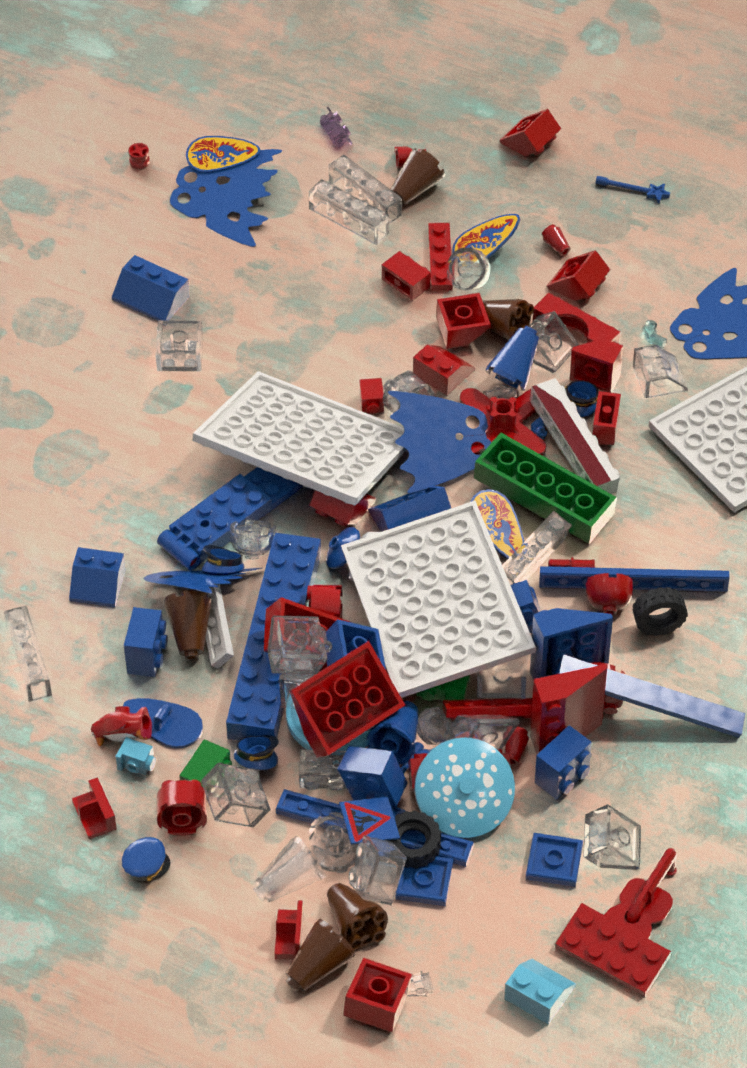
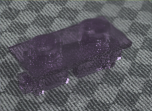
M327 107L329 113L320 117V124L330 137L334 146L341 147L348 140L352 145L353 143L349 138L352 135L345 124L343 126L340 125L343 120L337 111L332 113L330 108Z

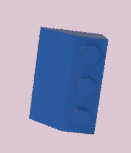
M134 255L121 270L112 294V300L167 324L190 298L189 280Z
M430 486L427 489L408 493L371 507L368 511L379 530L383 532L451 509L445 487Z

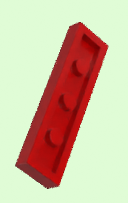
M428 223L431 291H453L450 223Z
M532 698L443 700V712L446 718L451 720H462L464 717L484 720L493 716L501 719H510L512 716L531 718Z

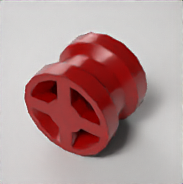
M134 143L129 147L130 166L135 169L148 167L150 164L148 146L143 143Z

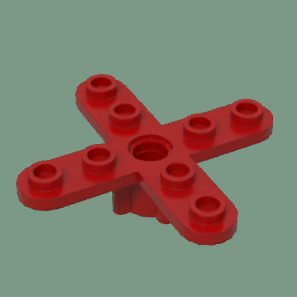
M467 388L460 393V403L477 408L485 414L488 424L485 433L491 443L500 433H503L543 456L545 454L546 443L544 440L521 423L536 412L529 400L531 389L524 392L518 398L511 397L510 399H497L496 397L489 399L475 388ZM474 442L471 445V450L474 454L479 455L485 450V447L481 442Z

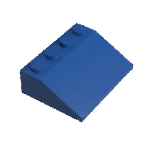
M562 608L542 610L533 614L532 639L536 646V652L531 654L530 674L533 680L556 675L560 658L563 654L588 663L601 662L609 664L613 624L612 614Z

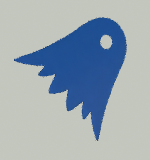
M262 568L243 569L240 572L252 571ZM202 570L166 571L147 575L144 577V580L151 583L212 593L209 587H218L215 584H230L231 582L227 581L228 579L242 578L232 575L246 573L211 574L205 573ZM167 575L174 576L171 578H160L161 576Z

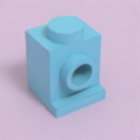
M127 737L115 756L117 770L119 771L126 768L132 773L147 775L148 771L153 770L156 763L153 746Z

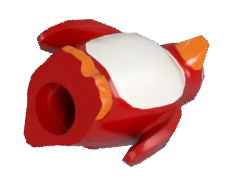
M118 706L115 707V712L108 713L94 722L91 726V732L98 746H102L106 738L114 742H124L126 737L133 740L137 738L148 740L152 734V722L146 707L140 708L137 713H131L130 707Z

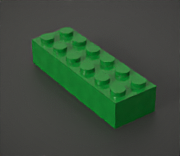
M500 433L475 461L474 479L502 493L507 498L589 544L614 515L616 496L503 433Z

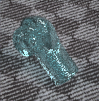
M647 320L642 328L645 340L663 349L667 344V339L657 334V323L655 321Z

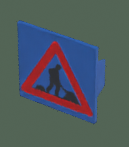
M388 797L339 802L351 845L363 844L364 848L379 847L385 841L400 839Z

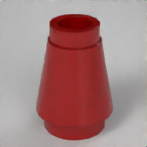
M552 224L543 230L541 235L547 245L559 253L560 256L569 253L571 247L560 227Z
M517 726L510 727L505 733V753H509L511 765L519 764V760L529 741L528 731Z

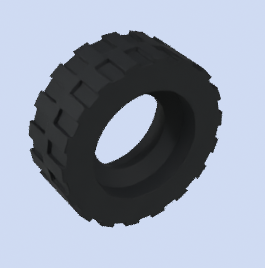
M670 587L648 590V592L641 594L635 600L636 602L633 603L632 611L637 628L647 635L658 636L673 632L675 629L680 628L685 623L686 617H688L686 604L681 592ZM661 608H671L667 612L662 614L649 615L653 611Z
M406 811L403 814L396 815L394 819L400 839L385 841L387 854L389 853L390 859L394 860L399 866L402 865L404 868L411 867L414 869L421 866L425 867L428 863H432L435 857L439 855L441 849V830H439L438 823L434 821L433 817L426 815L424 812ZM409 830L420 831L426 838L425 844L419 849H408L401 843L402 834Z

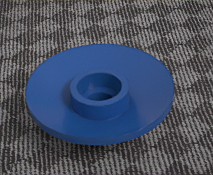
M346 528L331 539L326 555V563L330 568L337 569L347 563L341 545L360 539V533L356 528Z

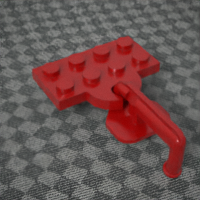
M668 848L647 881L642 878L631 879L619 896L620 904L611 907L604 915L581 903L556 941L555 948L645 997L671 956L670 950L653 942L650 938L652 935L651 925L663 922L673 906L672 896L658 886L665 875L672 876L677 872L675 849Z

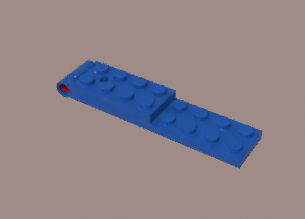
M256 467L245 476L237 475L170 524L169 529L164 530L159 535L157 544L188 570L193 571L207 559V554L203 550L204 546L224 547L304 486Z

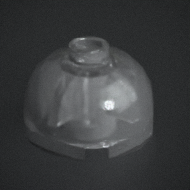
M460 248L454 251L448 260L450 264L447 276L450 283L457 289L464 291L477 290L484 286L489 279L491 265L487 256L482 251L474 248Z
M245 520V525H238L239 521L230 524V542L237 552L245 555L246 559H258L260 555L270 551L276 534V525L271 528L270 522L261 520Z

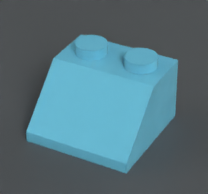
M530 959L519 964L505 983L504 999L549 1025L576 987V983L534 959Z

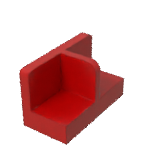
M98 777L88 780L90 792L72 798V803L89 839L117 829L114 812Z
M298 900L297 910L278 909L275 959L293 960L302 946L303 900Z

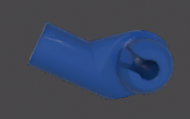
M539 417L532 422L531 431L543 440L547 436L546 426Z

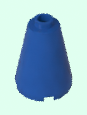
M525 326L524 329L519 328L487 365L485 371L488 374L491 371L496 373V379L517 389L520 385L521 390L524 391L528 384L539 337L536 335L537 331L528 326Z
M403 700L405 706L377 723L367 735V740L370 738L369 749L393 751L399 765L408 762L413 756L419 711L415 704Z

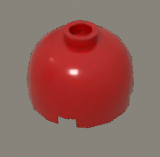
M602 573L589 577L586 583V593L590 605L603 613L612 615L624 609L630 603L633 595V581L629 576L616 573L617 578L609 577V573Z

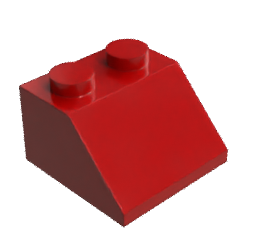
M545 109L522 118L499 142L523 156L530 154L538 155L545 149V144L557 138L556 134L561 130V127L549 109Z
M594 250L568 259L546 287L574 301L583 298L587 300L595 294L597 286L606 280L605 276L611 269L599 253Z
M480 293L437 299L436 319L446 349L468 346L490 328L491 324Z
M599 339L573 347L571 351L569 380L589 381L599 390L611 393L621 375L623 345Z
M427 344L413 357V375L446 396L475 371L474 366L441 346Z
M315 490L309 506L315 508L317 514L324 517L331 516L335 518L337 524L348 527V525L357 524L377 498L366 493L356 505H352Z
M363 958L345 996L343 1016L393 1032L405 1002L412 974Z

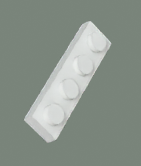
M215 584L218 587H209L212 593H208V597L211 596L212 603L206 642L211 666L219 668L231 659L234 653L220 584Z

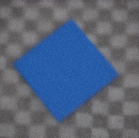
M533 833L526 880L576 887L583 840Z
M436 856L432 863L430 862L427 866H421L416 869L411 867L404 868L401 865L395 899L446 906L453 859Z

